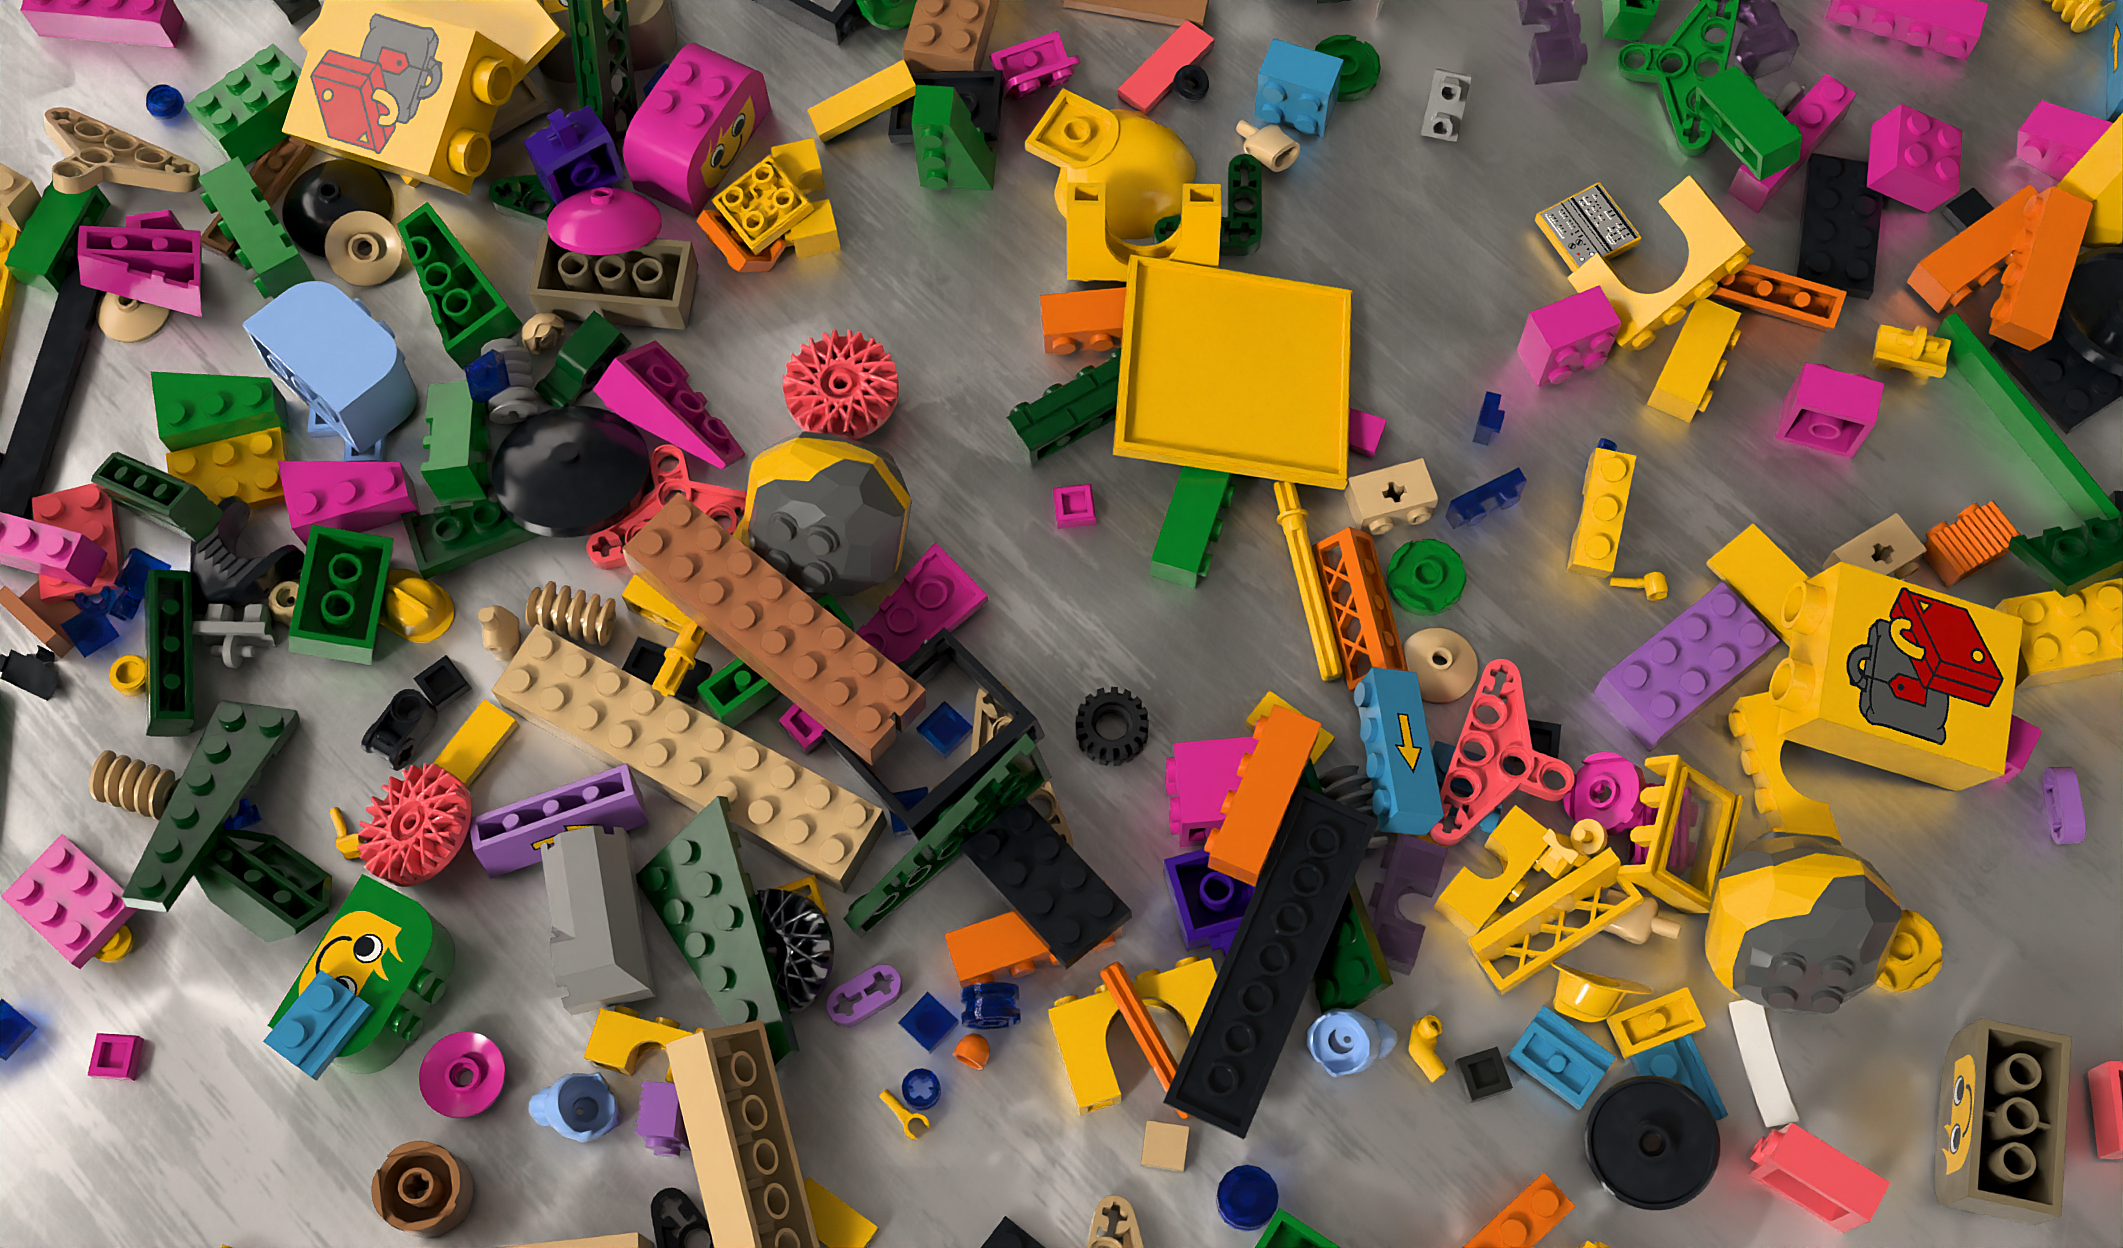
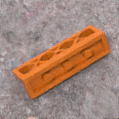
M1348 527L1312 545L1349 691L1354 692L1357 684L1366 676L1364 675L1359 678L1356 668L1362 652L1369 655L1372 667L1408 671L1372 534ZM1340 545L1342 558L1335 570L1330 567L1327 552ZM1343 580L1350 582L1352 590L1346 606L1339 602L1337 594ZM1353 616L1359 618L1361 630L1356 642L1350 640L1347 633V628Z

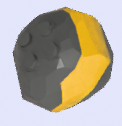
M800 431L771 445L752 462L741 539L745 546L802 591L853 596L891 579L897 571L906 541L912 500L893 457L885 450L844 435Z
M1769 832L1760 836L1756 841H1751L1715 876L1706 924V956L1720 982L1732 993L1746 1000L1787 1014L1833 1013L1840 1008V1004L1847 1002L1874 985L1882 974L1902 917L1900 903L1893 889L1874 866L1856 853L1842 847L1841 843L1835 838L1819 835Z

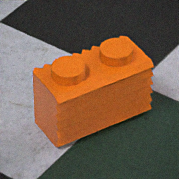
M1993 500L1982 507L1978 503H1974L1957 515L1959 519L1957 522L1949 526L1946 521H1943L1926 533L1925 536L1928 540L1924 547L1927 551L1923 556L1925 561L1930 563V567L1935 570V574L1940 576V580L1945 582L1946 587H1952L2011 552L2008 549L2010 538L2021 535Z

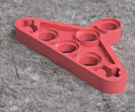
M672 444L659 446L650 456V467L655 489L646 494L637 507L623 520L603 531L594 533L587 542V553L592 563L597 568L603 570L627 566L622 550L623 544L619 536L625 535V542L627 544L667 504L665 498L674 490L685 492L686 499L712 519L720 515L731 518V525L726 530L733 535L739 524L734 510L741 508L742 516L744 515L747 492L691 481L688 465L682 450ZM667 456L679 459L678 466L670 472H664L658 468L660 461ZM609 543L611 547L609 555L603 557L600 553L602 545Z
M1496 659L1488 663L1479 681L1440 790L1444 816L1439 821H1445L1451 806L1459 808L1454 820V826L1459 829L1453 828L1450 834L1442 831L1443 824L1438 822L1429 831L1434 841L1441 845H1456L1517 790L1545 800L1558 801L1567 796L1574 784L1575 776L1567 763L1532 750L1519 669L1509 660ZM1498 672H1503L1506 674L1505 680L1507 682L1503 684L1498 697L1490 695L1495 684L1494 677H1496ZM1481 706H1491L1498 712L1499 720L1494 724H1484L1477 718L1476 710ZM1468 742H1478L1485 748L1486 757L1479 761L1470 760L1464 754L1463 747ZM1509 756L1520 758L1525 764V772L1517 776L1507 773L1503 767V760ZM1551 770L1559 772L1564 777L1565 787L1560 790H1551L1544 784L1543 774ZM1457 778L1468 780L1473 787V794L1466 798L1454 795L1450 788L1451 781ZM1463 808H1468L1467 814L1464 812Z

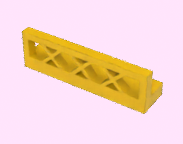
M1610 847L1467 940L1474 957L1502 995L1644 903L1643 896L1631 881L1618 874L1621 862ZM1616 882L1619 883L1629 896L1617 905L1600 903L1602 891ZM1594 897L1593 902H1588L1590 899ZM1575 909L1591 911L1589 923L1581 929L1565 927L1567 914ZM1598 912L1604 913L1598 917ZM1538 933L1556 934L1554 946L1547 951L1529 950L1532 937ZM1504 955L1520 957L1518 970L1504 979L1501 978L1492 963ZM1528 958H1529V959H1533L1532 961H1530L1529 963H1527V959H1528Z

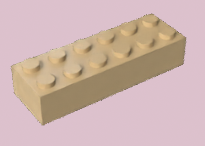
M763 1019L705 1030L666 1043L665 1046L714 1248H820Z

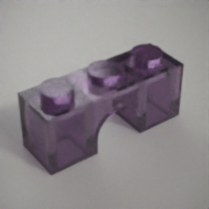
M1516 0L1522 25L1538 24L1550 30L1548 32L1534 33L1528 56L1534 84L1578 81L1582 66L1587 64L1588 52L1586 44L1580 42L1581 21L1579 14L1573 11L1572 5L1574 0Z
M1728 0L1717 2V16L1724 18V8ZM1740 0L1737 22L1743 23L1749 30L1743 31L1734 54L1747 74L1753 80L1789 67L1800 43L1795 31L1788 27L1780 15L1776 3L1771 0Z
M1399 833L1395 845L1386 844L1380 868L1387 869L1383 884L1375 882L1368 906L1376 908L1371 924L1388 969L1409 976L1415 965L1426 926L1406 919L1399 910L1398 899L1409 893H1417L1432 898L1439 882L1448 848Z

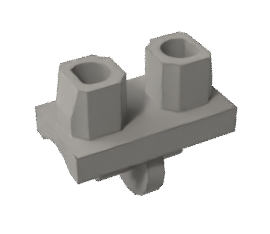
M1440 68L1435 69L1421 135L1457 142L1472 75L1450 72Z
M209 604L204 621H194L192 633L194 635H201L204 645L212 647V656L223 657L227 668L237 669L240 667L243 657H254V647L277 648L279 636L271 629L272 616L270 610L265 605H247L243 622L233 621L235 611L230 606L225 604Z

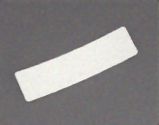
M1746 999L1730 1002V1014L1742 1060L1766 1127L1798 1122L1799 1117L1791 1100L1773 1046L1764 1007Z

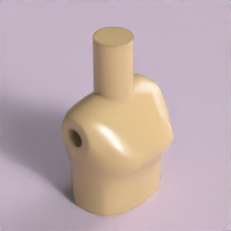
M1241 120L1238 123L1236 131L1246 138L1244 142L1246 154L1258 159L1261 166H1266L1274 172H1280L1292 165L1298 158L1300 144L1285 134L1278 125L1272 124L1258 129L1246 120Z
M491 605L482 608L477 616L483 625L484 648L490 651L499 661L513 659L520 649L521 643L519 618L502 606Z
M1610 887L1604 904L1617 905L1629 896L1624 891ZM1642 895L1644 898L1643 904L1603 929V931L1616 934L1634 944H1643L1649 939L1652 932L1677 940L1682 924L1659 917L1657 901L1650 896Z

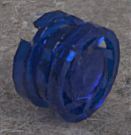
M991 982L970 985L960 990L961 1003L965 1005V1011L961 1013L963 1027L989 1030L1009 1027L1010 1020H1013V1025L1021 1023L1020 1009L1016 1008V1001L1020 999L1018 985Z
M1243 1165L1233 1168L1224 1175L1219 1183L1215 1201L1218 1214L1225 1224L1234 1230L1251 1232L1259 1230L1269 1223L1277 1209L1279 1195L1277 1185L1269 1173L1260 1167Z

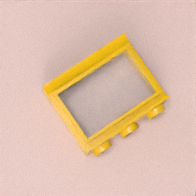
M1678 754L1646 758L1644 766L1665 778L1666 781L1664 786L1648 787L1640 794V801L1650 808H1659L1655 825L1637 826L1630 834L1631 841L1639 846H1650L1646 863L1619 866L1618 874L1684 914L1709 913L1715 876L1729 863L1744 796L1733 794L1682 761Z

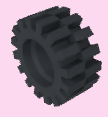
M1111 687V692L1105 693L1104 688L1097 689L1095 697L1091 693L1086 696L1085 704L1081 703L1078 707V716H1076L1075 720L1076 739L1079 740L1080 749L1082 752L1087 751L1089 759L1093 761L1096 757L1099 759V764L1105 766L1107 761H1113V766H1120L1123 759L1127 763L1132 761L1135 753L1139 755L1143 751V744H1146L1148 739V712L1146 707L1142 708V700L1138 696L1133 699L1131 691L1127 689L1124 690L1123 694L1118 693V687ZM1109 713L1121 715L1128 724L1127 732L1116 740L1103 738L1096 729L1098 720Z

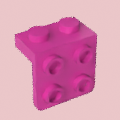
M1058 31L997 51L989 56L994 71L1002 70L1005 79L1003 97L1014 95L1015 100L1034 94L1035 89L1047 83L1049 88H1053L1068 82L1069 77L1075 74L1074 70L1081 63L1078 55L1070 58L1067 57Z

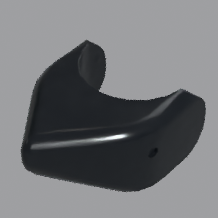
M238 496L225 498L217 505L223 511V517L217 523L215 531L210 536L198 542L191 540L192 610L196 614L206 613L209 604H225L234 608L260 602L270 596L271 591L276 585L291 579L303 568L305 554L293 544L285 545L266 557L249 560L236 557V544L239 535L247 525L251 512L248 504Z

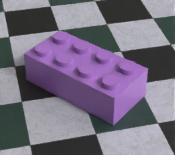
M1722 581L1603 675L1594 694L1636 739L1651 752L1764 661L1780 640Z

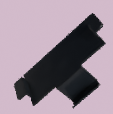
M37 645V654H27L25 656L12 649L9 656L0 654V672H2L0 679L48 701L49 696H53L58 683L56 678L59 672L44 665V662H54V652Z

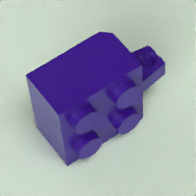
M590 105L571 112L566 117H564V112L561 108L547 115L550 126L546 129L538 130L531 137L523 141L540 183L556 206L564 199L579 192L598 187H611L626 178L614 142Z
M1204 849L1164 859L1163 875L1186 951L1211 945L1212 951L1222 949L1225 959L1256 887L1209 868L1210 853L1204 851Z

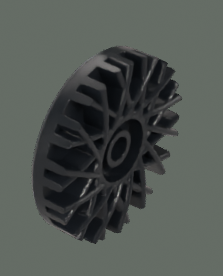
M771 888L757 890L756 899L767 934L763 939L768 957L774 958L778 972L774 975L780 999L786 1001L789 1014L793 1015L811 1005L821 994L829 980L834 961L832 931L821 909L806 896L790 890Z
M1652 1075L1637 1076L1623 1080L1602 1094L1593 1106L1586 1123L1585 1151L1595 1177L1611 1195L1633 1207L1645 1210H1667L1679 1207L1697 1197L1707 1187L1716 1172L1720 1157V1135L1716 1121L1705 1102L1694 1091L1675 1080ZM1647 1134H1656L1660 1138L1661 1144L1657 1150L1649 1151L1644 1147L1643 1139Z

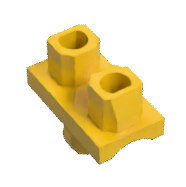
M1881 324L1877 332L1872 362L1875 368L1889 371L1890 369L1898 368L1910 371L1917 378L1928 380L1933 376L1942 379L1946 374V361L1951 340L1927 335V328L1917 326L1914 331Z
M1584 819L1573 827L1570 836L1549 828L1542 839L1551 847L1538 864L1557 880L1562 879L1604 850L1608 839L1605 827L1593 819Z

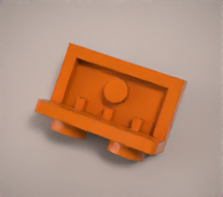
M703 210L696 221L706 232L707 239L716 245L727 257L728 264L741 273L769 272L786 247V242L780 236L755 255L720 211Z

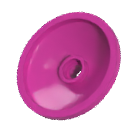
M613 187L592 188L572 195L560 202L547 218L548 234L554 243L569 251L587 255H613L638 249L655 239L662 228L661 213L656 205L637 193Z

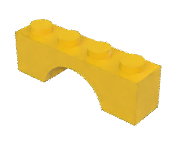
M1769 692L1740 697L1729 711V728L1733 736L1739 738L1743 750L1741 753L1742 765L1746 774L1752 776L1756 788L1754 792L1755 803L1759 812L1765 814L1769 825L1768 833L1786 832L1828 836L1835 838L1841 843L1842 841L1828 803L1809 799L1797 792L1789 784L1782 772L1780 752L1783 743L1787 740L1776 737L1780 708L1770 703Z

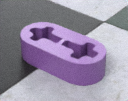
M2048 767L2043 773L2042 789L2052 839L2057 844L2082 843L2086 835V820L2076 772L2072 767Z
M879 964L837 987L830 993L826 1002V1009L830 1019L842 1028H850L892 1005L899 999L902 993L903 984L900 975L895 968ZM882 976L885 980L893 978L894 981L889 984L890 993L884 995L881 990H878L869 996L866 995V993L877 986L875 981L877 977ZM861 996L863 997L862 1000L852 1006L854 1013L851 1016L847 1017L844 1012L835 1013L840 1008L838 1001L841 998L845 997L847 1001L852 1002Z

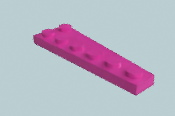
M934 543L906 574L904 582L891 597L888 595L878 606L879 610L866 625L863 624L856 634L896 665L907 660L920 648L926 639L929 641L944 627L950 633L988 602V595L937 543ZM795 703L779 720L781 727L806 754L825 739L821 733L826 728Z

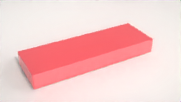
M1186 20L1118 88V97L1137 111L1147 115L1174 88L1173 78L1176 72L1183 66L1196 65L1214 47L1215 39Z

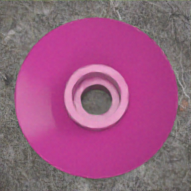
M458 1032L448 1035L435 1043L424 1057L419 1072L420 1091L427 1104L443 1116L457 1119L475 1116L490 1107L500 1095L506 1078L505 1060L497 1045L481 1034ZM466 1071H472V1081L467 1085H461V1075Z

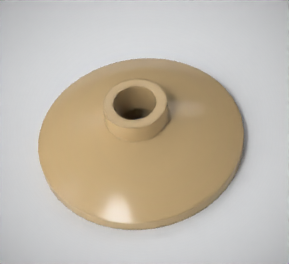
M354 211L341 216L332 224L325 239V254L330 267L340 278L358 286H373L390 278L399 267L402 258V242L396 228L383 216L370 211ZM361 241H368L372 245V252L369 255H363L359 252L358 245Z
M104 291L97 306L96 320L100 329L109 338L118 342L134 343L146 340L158 333L167 323L172 309Z
M1428 628L1416 632L1404 642L1402 649L1408 672L1417 673L1422 701L1431 704H1447L1459 700L1470 691L1477 677L1478 661L1472 646L1461 635L1444 628ZM1434 656H1442L1446 659L1447 663L1439 666L1433 662L1432 658Z

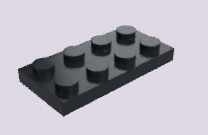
M1811 153L1807 162L1794 276L1846 291V296L1869 300L1874 287L1883 194L1866 187L1868 162Z
M1022 798L959 846L960 853L1066 970L1132 918L1131 909L1025 798Z

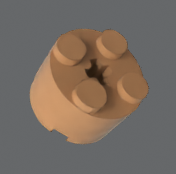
M412 1141L398 1146L387 1155L388 1158L380 1170L377 1169L373 1177L371 1195L377 1213L388 1224L407 1234L421 1238L436 1237L452 1230L468 1217L474 1192L471 1173L467 1165L458 1156L437 1144L428 1141ZM425 1182L429 1183V1188L424 1191V1196H417L418 1191L424 1189Z

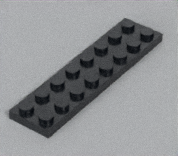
M1301 785L1299 786L1163 1104L1242 1140L1245 1139L1379 819Z

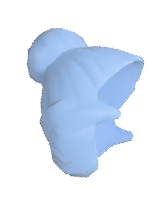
M1340 1007L1332 1008L1323 1014H1319L1317 1019L1305 1030L1307 1036L1306 1045L1315 1061L1323 1063V1068L1333 1077L1363 1072L1372 1066L1377 1058L1387 1056L1397 1045L1398 1038L1395 1028L1384 1019H1371L1354 1009H1341ZM1345 1036L1351 1038L1350 1043L1344 1042Z
M600 1072L593 1074H566L552 1086L545 1087L538 1091L537 1094H534L529 1102V1113L539 1125L545 1127L552 1126L561 1135L584 1143L600 1139L618 1126L621 1110L616 1095L609 1091L610 1086ZM582 1109L584 1112L582 1115H578L576 1110Z

